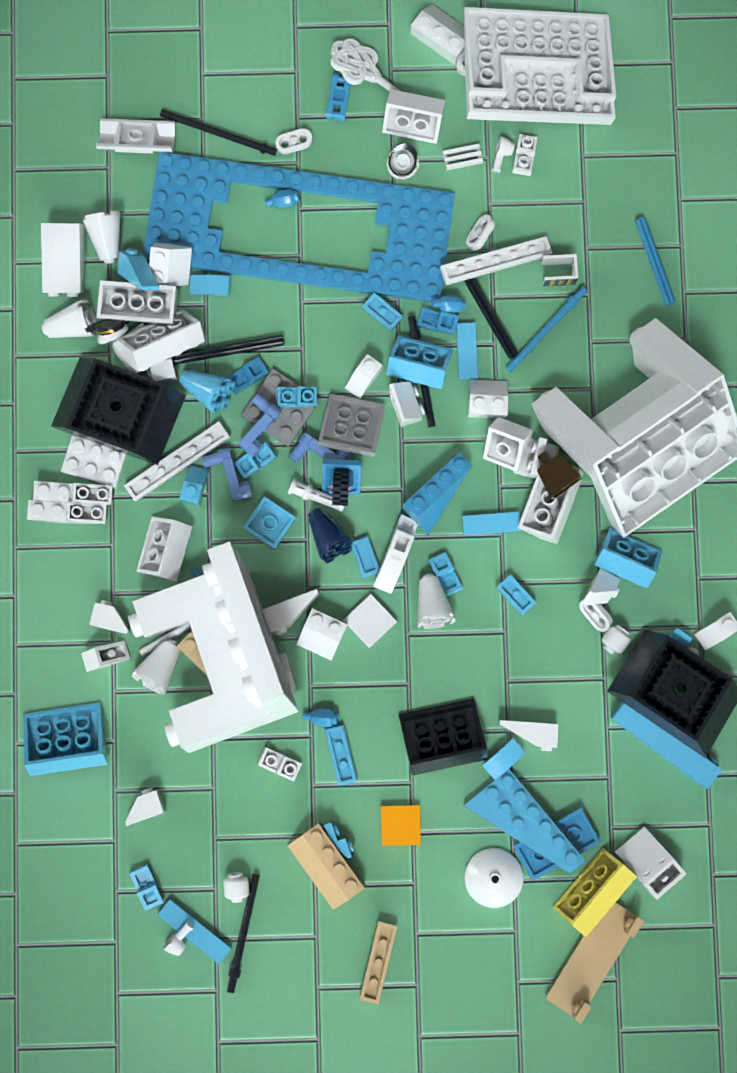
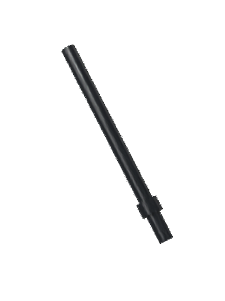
M409 316V337L420 341L421 335L420 330L417 329L415 316ZM420 384L428 428H432L436 425L428 385Z
M252 874L234 960L228 976H230L227 987L228 993L235 992L237 978H240L241 974L240 965L260 875Z

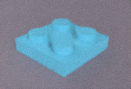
M264 496L243 529L275 550L296 520V517Z

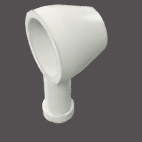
M500 137L496 146V157L491 170L495 173L501 172L503 156L512 155L514 150V143L505 137Z
M187 921L178 933L173 934L169 938L163 949L168 953L179 956L186 947L182 939L194 929L193 924Z

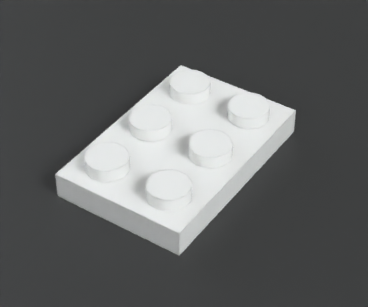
M72 435L61 472L117 488L127 454Z

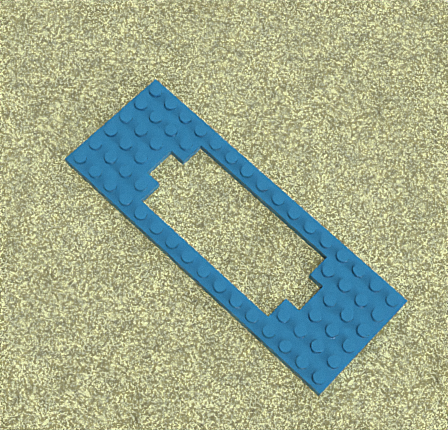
M159 152L143 256L150 263L151 246L155 242L192 247L190 269L431 302L432 299L439 300L441 297L443 276L440 267L445 265L455 193ZM231 182L378 203L375 225L390 227L386 253L371 251L368 273L222 253L220 249L223 231L209 229L213 202L228 204Z

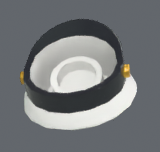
M408 143L399 144L388 155L387 169L391 176L396 179H409L417 172L419 157L412 145Z
M103 320L91 325L92 328L98 331L97 342L100 345L123 336L129 328L124 320Z

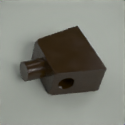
M544 451L537 457L542 464L537 469V472L552 500L583 479L559 454L552 458L547 451Z

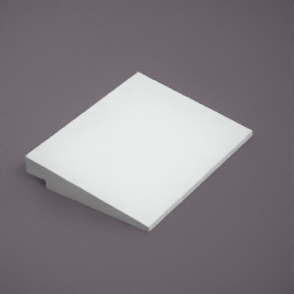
M464 7L467 119L612 125L616 118L614 104L616 87L609 14Z

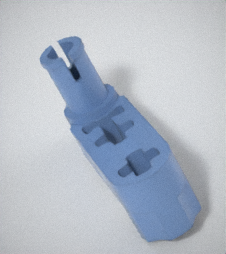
M261 393L252 402L264 412V416L238 444L252 458L264 446L258 439L282 413L275 404H271Z
M305 432L297 441L298 445L289 455L296 463H299L307 450L313 451L323 459L351 460L353 458L350 452L337 449L334 453L327 447L318 446V441Z
M229 448L218 450V453L202 456L205 468L220 463L224 465L234 502L252 497L248 480L240 483L238 481Z

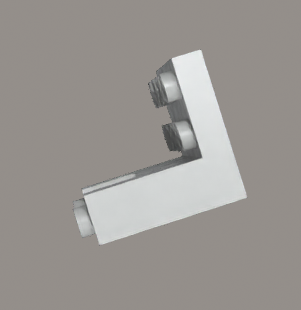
M656 318L645 326L637 328L630 336L634 366L649 379L598 415L590 419L557 387L544 392L536 401L531 403L542 429L591 477L611 526L623 538L737 459V416L724 374Z
M230 541L207 550L211 563L202 565L204 575L132 601L136 613L128 616L130 627L136 638L143 635L150 638L190 623L213 695L170 710L172 722L164 725L170 745L172 747L180 745L181 749L188 753L299 712L273 637L262 612L263 609L249 569Z

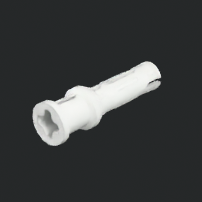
M293 478L288 494H295L303 497V500L310 499L340 512L343 511L344 506L332 505V495L316 490L311 484L306 485Z

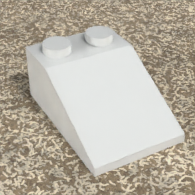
M312 590L263 609L262 612L272 634L275 633L277 636L288 632L287 628L291 627L319 596L318 590Z

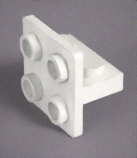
M545 438L531 439L530 446L518 472L513 471V473L536 479L538 475L537 469L542 465L537 457L542 452L547 451L554 458L558 455L559 446L546 443L547 439Z

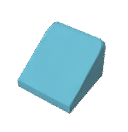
M674 628L669 635L685 647L693 639L678 628Z

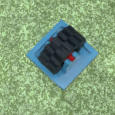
M323 459L322 492L332 494V505L348 506V495L360 494L361 461Z

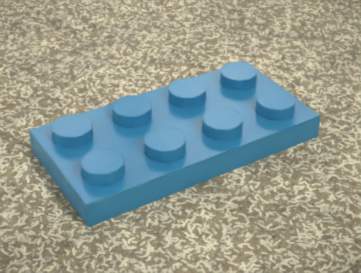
M581 807L554 822L579 854L601 843ZM521 842L513 845L532 881L558 867Z

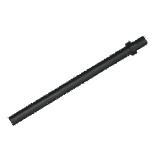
M164 109L160 112L161 117L259 150L261 154L267 153L273 156L277 154V149L268 146L267 143L262 144Z

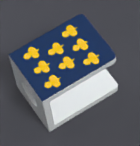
M577 254L543 256L541 265L571 264L572 276L545 277L543 281L544 287L576 284L578 280Z

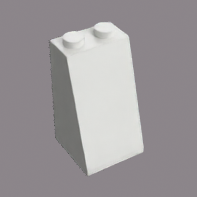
M41 223L42 293H48V296L53 297L59 296V293H67V297H78V293H84L86 231L84 224Z

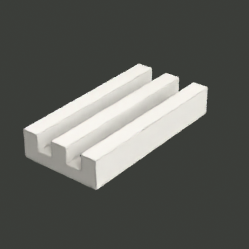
M480 144L443 151L446 171L482 164L483 158L481 156ZM475 150H476V152H471V153L456 155V156H452V157H447V156H450V155H455V154H460V153H465V152H470V151H475ZM476 156L478 157V159L449 164V162L462 160Z

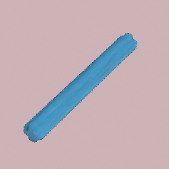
M640 217L636 219L635 223L665 305H672L675 302V298L646 218Z

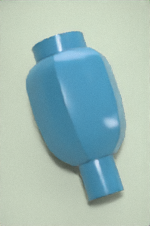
M292 189L278 191L272 198L265 199L266 207L275 206L276 208H289L300 202L298 191H293Z
M446 295L440 297L439 300L432 299L431 306L438 307L441 311L447 313H459L461 310H465L466 301L459 296Z
M319 708L312 712H303V720H310L317 726L331 727L338 724L339 714L331 709Z

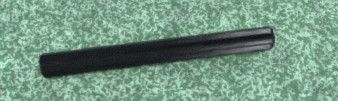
M476 279L464 280L508 358L511 359L517 356L516 348Z
M283 335L182 352L180 355L172 357L174 364H183L283 346L284 338Z

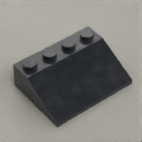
M474 698L398 714L412 776L488 760L487 746Z

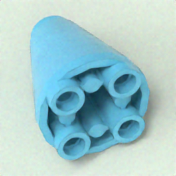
M185 370L180 377V383L210 412L217 413L222 408L226 409L229 406V396L235 387V382L229 378L194 370Z

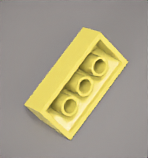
M602 848L552 908L582 935L587 937L637 876Z

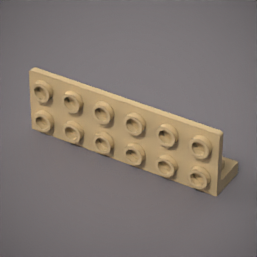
M615 902L587 937L583 935L546 995V999L582 1024L592 1007L589 1003L630 936L633 938L636 936L644 921Z

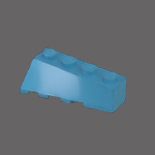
M458 453L402 506V509L427 535L435 526L472 468V465Z

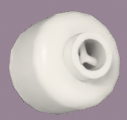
M619 625L616 627L611 626L602 637V642L605 644L604 649L612 655L614 652L618 654L623 653L631 641L630 633Z
M230 873L223 880L224 896L227 899H231L232 903L243 902V898L249 895V881L243 873Z

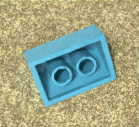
M398 335L389 356L386 375L442 389L453 349Z
M610 527L594 565L620 578L629 580L638 586L648 588L657 573L662 550L629 535L623 538L615 529Z

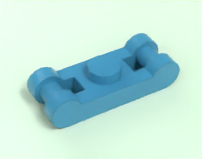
M333 73L326 119L332 120L333 118L345 122L351 84L343 76H340L339 73ZM337 84H344V87L337 86ZM334 106L341 107L340 112L333 111Z

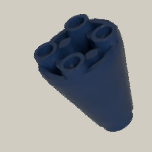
M316 508L308 514L318 555L321 560H324L325 564L332 562L335 557L341 554L346 555L352 551L351 545L354 542L352 536L326 511Z

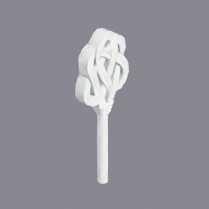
M354 39L333 43L330 50L332 56L330 60L331 66L335 70L340 71L348 83L357 85L367 80L380 84L389 92L390 89L400 91L384 79L379 69L376 68L378 55L375 50L370 47L361 46Z

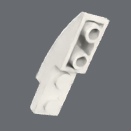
M34 481L33 500L111 505L112 486Z
M28 500L27 520L52 523L105 524L106 505Z
M400 515L373 587L390 594L392 593L408 556L418 526L412 518Z

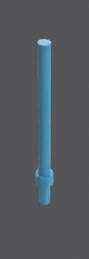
M582 286L573 296H570L565 301L566 304L505 367L510 373L567 312L579 304L578 301L587 292V289Z

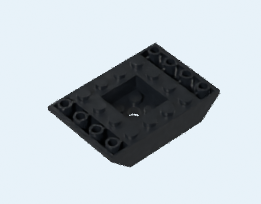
M80 357L51 427L158 466L186 395L165 383L96 358ZM113 403H121V409L119 411H112L111 406Z
M648 630L643 631L607 690L608 693L704 758L707 757L737 704V685L731 677L670 636ZM677 684L683 685L685 688L684 693L677 691Z

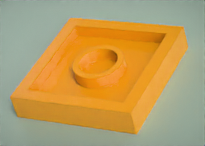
M420 805L381 806L382 846L421 845Z

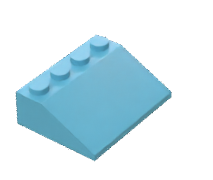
M100 702L23 714L24 766L30 776L107 765V748Z

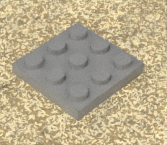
M272 369L253 399L261 393L271 404L276 405L277 387L297 388L299 385ZM251 400L241 417L255 425L264 416V412ZM317 406L278 407L282 413L265 432L285 446L290 447Z
M329 394L318 446L374 457L385 404Z

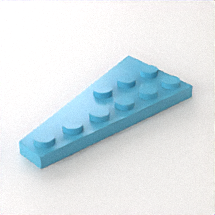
M510 769L506 770L464 805L467 809L528 846L536 853H539L569 874L585 862L584 858Z

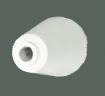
M110 211V214L100 212L82 217L99 260L104 261V264L116 263L115 259L119 258L120 211Z
M79 300L45 319L44 324H42V331L49 338L95 336L97 332H94V328L91 327L93 323L97 322L93 308H88L86 304L89 303L88 300Z
M434 574L423 575L422 579L419 580L418 628L423 625L424 629H435L444 627V623L448 621L450 624L456 621L455 614L439 578L434 576Z
M171 639L169 641L164 640L133 671L131 676L137 682L141 679L143 686L160 695L161 693L165 695L180 653V649L177 647L178 643Z

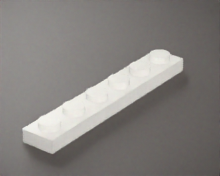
M547 236L441 265L440 270L445 285L542 259L543 256L552 255L553 253Z
M217 422L162 459L158 466H152L128 482L124 487L133 500L137 502L199 460L202 456L227 441L230 437L220 422Z

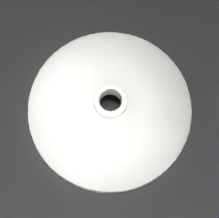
M488 848L475 854L467 864L465 885L471 897L479 904L490 908L503 907L511 903L519 895L523 885V871L518 860L509 852L499 848ZM494 875L498 876L499 880L496 883L491 881V878Z

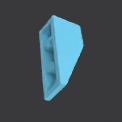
M133 248L119 251L117 270L119 275L141 290H159V284L145 256Z

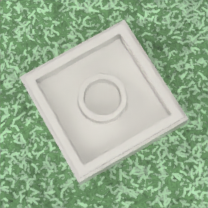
M372 594L343 620L368 648L373 646L397 623Z

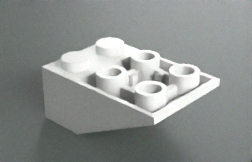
M645 827L640 829L615 851L628 869L637 876L636 878L656 900L686 875L675 859Z

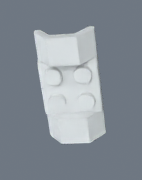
M100 118L99 143H96V149L115 150V152L129 153L174 152L175 121Z

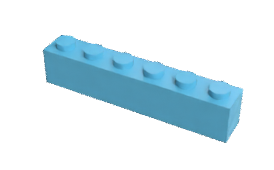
M623 702L610 718L703 788L709 789L722 771L718 767L719 763L710 757L708 759L704 758Z

